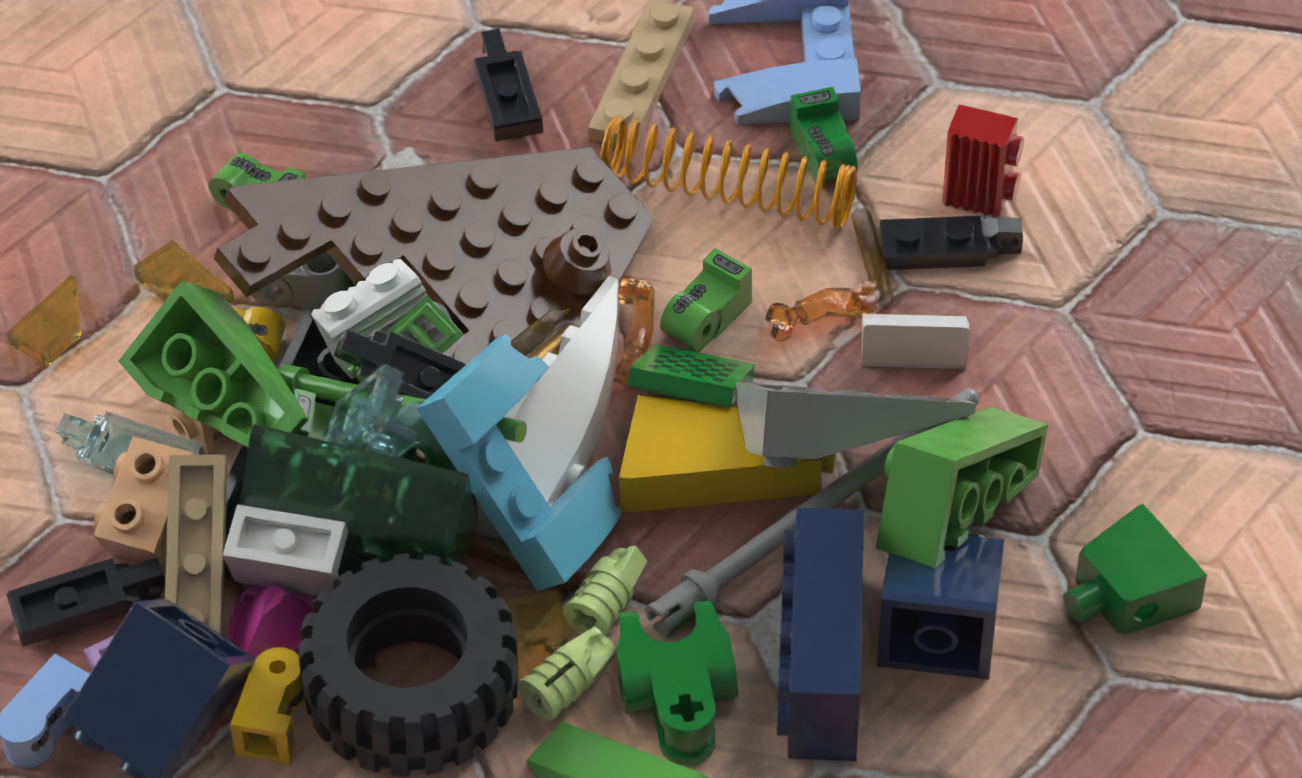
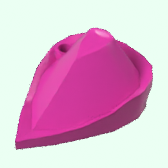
M249 585L240 594L230 619L229 640L255 658L272 648H287L298 654V645L302 642L300 630L304 618L310 612L313 613L312 603L316 598L313 595L290 592L278 585L267 587Z

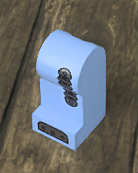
M54 654L0 713V739L6 758L12 765L20 768H33L49 759L54 749L55 740L71 726L62 718L90 675L89 673L59 655Z

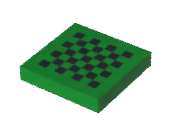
M654 344L630 366L627 385L640 390L729 407L737 400L735 393L736 382L752 383L756 364Z

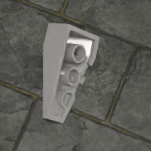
M736 382L735 392L746 451L764 456V466L796 468L797 458L818 459L975 414L976 409L975 402L955 398L904 394H885V397L877 396L875 393L840 389L835 390L834 393H825L824 390L789 385Z

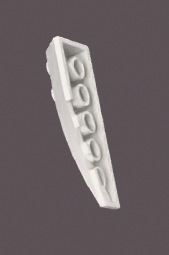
M611 276L606 278L582 309L579 328L569 325L561 335L558 355L548 352L542 359L549 366L546 372L504 416L526 422L527 433L521 443L506 441L549 506L587 471V465L599 439L611 398L618 354L619 330L618 279ZM476 500L479 535L505 543Z

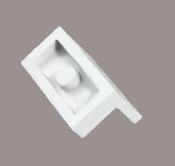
M862 315L863 367L966 369L969 341V321H967V316Z
M237 505L223 557L234 580L238 583L261 587L278 585L290 592L319 596L325 589L331 592L334 591L333 581L339 577L338 568L349 531L345 522Z

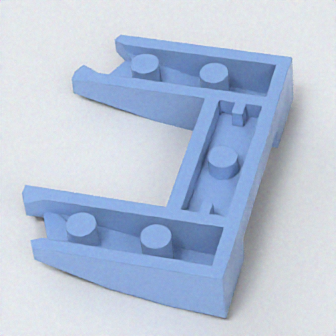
M724 0L722 5H712L709 10V24L801 21L805 62L766 68L714 82V95L718 101L735 97L742 107L734 112V121L737 125L789 123L791 95L833 87L837 94L839 112L842 119L859 120L861 90L857 57L854 58L848 6L849 0Z

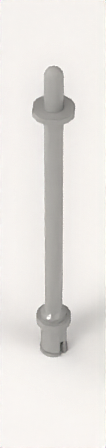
M966 388L952 398L975 402L977 406L980 397L976 390ZM948 422L897 436L797 508H835L885 472L886 458L895 442ZM797 508L707 572L695 569L689 570L681 576L678 586L655 602L648 604L645 607V613L649 621L656 616H662L668 610L670 612L653 625L655 630L663 636L669 635L673 629L695 614L694 602L710 600L715 607L717 605L718 590L783 545L785 530H796Z

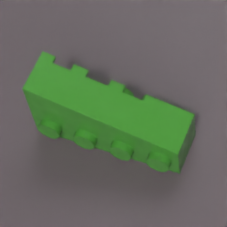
M989 407L975 412V414L956 419L895 442L885 462L884 470L886 477H888L875 549L936 568L945 560V551L943 549L947 545L958 548L968 539L969 530L966 528L970 524L977 522L984 525L993 517L994 510L999 501L1008 503L1039 475L1049 424Z

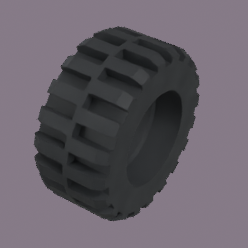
M409 553L393 555V561L380 563L378 558L362 563L360 572L353 575L349 570L333 581L334 591L331 592L325 589L312 603L313 613L310 612L304 618L300 630L302 642L298 645L305 705L308 715L312 716L314 729L321 739L327 742L332 741L333 751L345 760L351 761L356 756L359 758L361 768L379 773L381 767L390 768L392 776H410V770L425 769L426 775L442 772L443 764L454 761L456 766L474 758L473 748L479 746L482 750L487 748L498 737V727H503L508 723L514 711L513 700L518 697L517 684L519 682L516 627L512 625V613L506 601L497 597L496 588L485 578L480 576L473 580L472 569L457 562H454L452 566H447L443 564L442 557L425 554L424 560L410 559ZM376 638L377 652L398 643L426 642L450 651L459 659V662L450 672L436 681L422 686L402 688L378 683L364 675L360 671L359 655L363 648Z

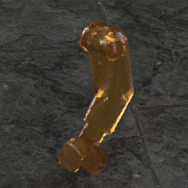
M632 276L623 277L618 294V301L620 303L634 305L630 328L624 341L625 356L617 366L615 371L617 375L613 379V381L623 384L628 383L630 366L648 351L654 331V286L644 278L638 280Z
M868 281L859 282L853 288H824L796 301L793 307H789L781 302L772 303L769 306L765 320L768 322L779 321L785 324V326L774 324L771 330L773 339L783 342L791 337L795 325L799 323L807 325L826 316L862 318L863 314H873L877 309L880 293L879 290H876V285Z

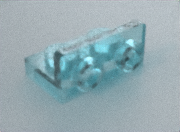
M383 364L335 403L321 451V459L336 465L338 470L347 476L369 479L415 444L418 433L394 421L403 401V397L398 394L403 372Z

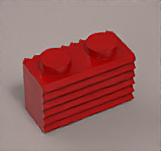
M961 104L958 105L947 131L942 198L945 207L953 205L955 209L962 207L964 211L971 209L974 214L981 211L985 216L991 214L993 218L1001 215L1006 200L1015 201L1020 185L1021 173L1013 171V166L1017 167L1020 162L1025 141L1024 137L1017 135L1019 118Z

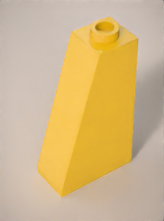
M638 395L619 473L620 507L624 512H639L815 495L821 491L824 473L834 474L837 453L818 459L797 458L796 468L764 466V456L746 451L738 407H723L707 403Z

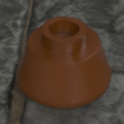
M575 228L553 239L543 253L542 263L547 277L556 287L566 293L578 296L595 294L606 278L611 276L608 245L598 233L590 229Z

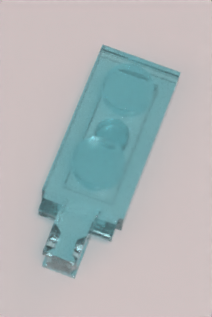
M107 411L104 416L96 415L93 422L64 413L55 430V433L61 437L63 445L78 450L76 454L78 460L87 463L90 467L113 474L119 455L122 452H127L133 436L193 452L194 455L206 454L203 446L198 442Z

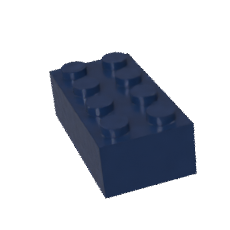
M797 508L796 530L784 531L777 735L788 736V759L857 761L861 680L864 510Z

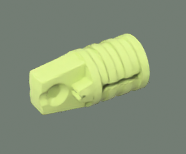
M637 546L613 550L609 556L601 557L589 571L586 579L583 580L579 589L563 609L564 618L574 631L581 635L589 629L597 627L605 636L607 635L611 626L617 620L619 612L624 610L633 597V587L647 563V559Z
M597 627L589 629L559 647L552 653V656L547 657L541 662L540 666L535 667L529 675L518 682V691L522 700L539 718L548 722L552 721L559 715V712L564 711L570 706L571 702L577 700L583 692H586L593 686L596 679L615 658L617 647Z

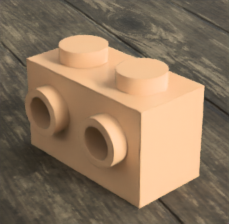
M132 437L127 452H122L115 463L113 471L114 485L108 500L103 501L99 505L94 517L93 528L95 532L93 536L109 554L140 563L157 558L161 568L166 570L169 455H194L193 452Z

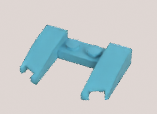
M505 334L496 338L416 409L536 590L540 591L565 583L605 540L623 513L621 507H616L608 476L613 474L608 457L597 460L550 506L542 496L496 424L526 395L549 366L538 356L528 359L511 347V338Z

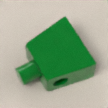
M1141 504L1081 549L1075 579L1078 586L1063 594V601L1068 613L1075 621L1082 622L1100 612L1118 633L1127 635L1200 609L1207 574L1144 504Z

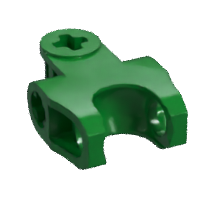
M710 600L694 602L695 628L687 637L675 642H660L649 637L643 631L639 615L635 610L619 612L620 637L617 646L618 683L624 712L630 713L652 709L659 747L668 760L679 765H695L705 761L712 755L716 742V732L713 723L715 720L714 701L738 697L737 673L730 637L721 624Z

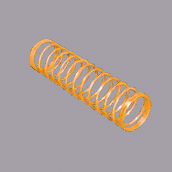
M616 115L611 119L606 129L600 158L616 175L625 152V163L616 176L620 178L626 172L627 179L632 184L640 181L644 176L647 185L653 188L663 179L664 186L669 192L676 190L682 184L683 191L687 196L693 195L700 188L706 200L712 199L719 191L721 200L726 205L731 203L738 195L739 202L744 209L750 207L757 198L759 209L763 213L769 211L776 202L777 211L782 217L788 215L795 206L796 215L800 221L807 219L814 209L815 219L820 226L825 224L831 217L832 226L834 229L838 227L839 230L848 221L849 209L853 205L857 183V170L854 166H845V164L840 166L832 204L827 215L821 221L819 216V196L827 169L826 160H823L820 164L815 195L808 211L802 217L800 212V192L808 166L807 156L802 158L799 166L793 199L787 210L783 212L781 208V188L789 163L787 151L781 158L775 193L768 206L764 208L762 204V185L770 160V149L768 147L763 151L757 187L752 198L745 204L743 200V181L751 157L752 148L749 143L744 147L738 184L731 197L726 200L724 195V178L732 154L733 143L731 139L726 142L723 149L718 183L713 192L708 196L705 190V175L714 147L712 135L707 138L704 146L700 177L695 187L689 192L686 186V172L695 145V134L693 131L688 134L685 142L681 174L675 185L670 187L667 180V170L676 143L677 131L675 127L669 130L664 148L662 171L654 183L650 182L648 167L656 146L658 136L657 124L654 123L648 132L643 168L636 179L631 177L630 162L638 140L639 121L635 119L632 122L628 133L626 119L624 116ZM618 128L616 149L611 162V147Z

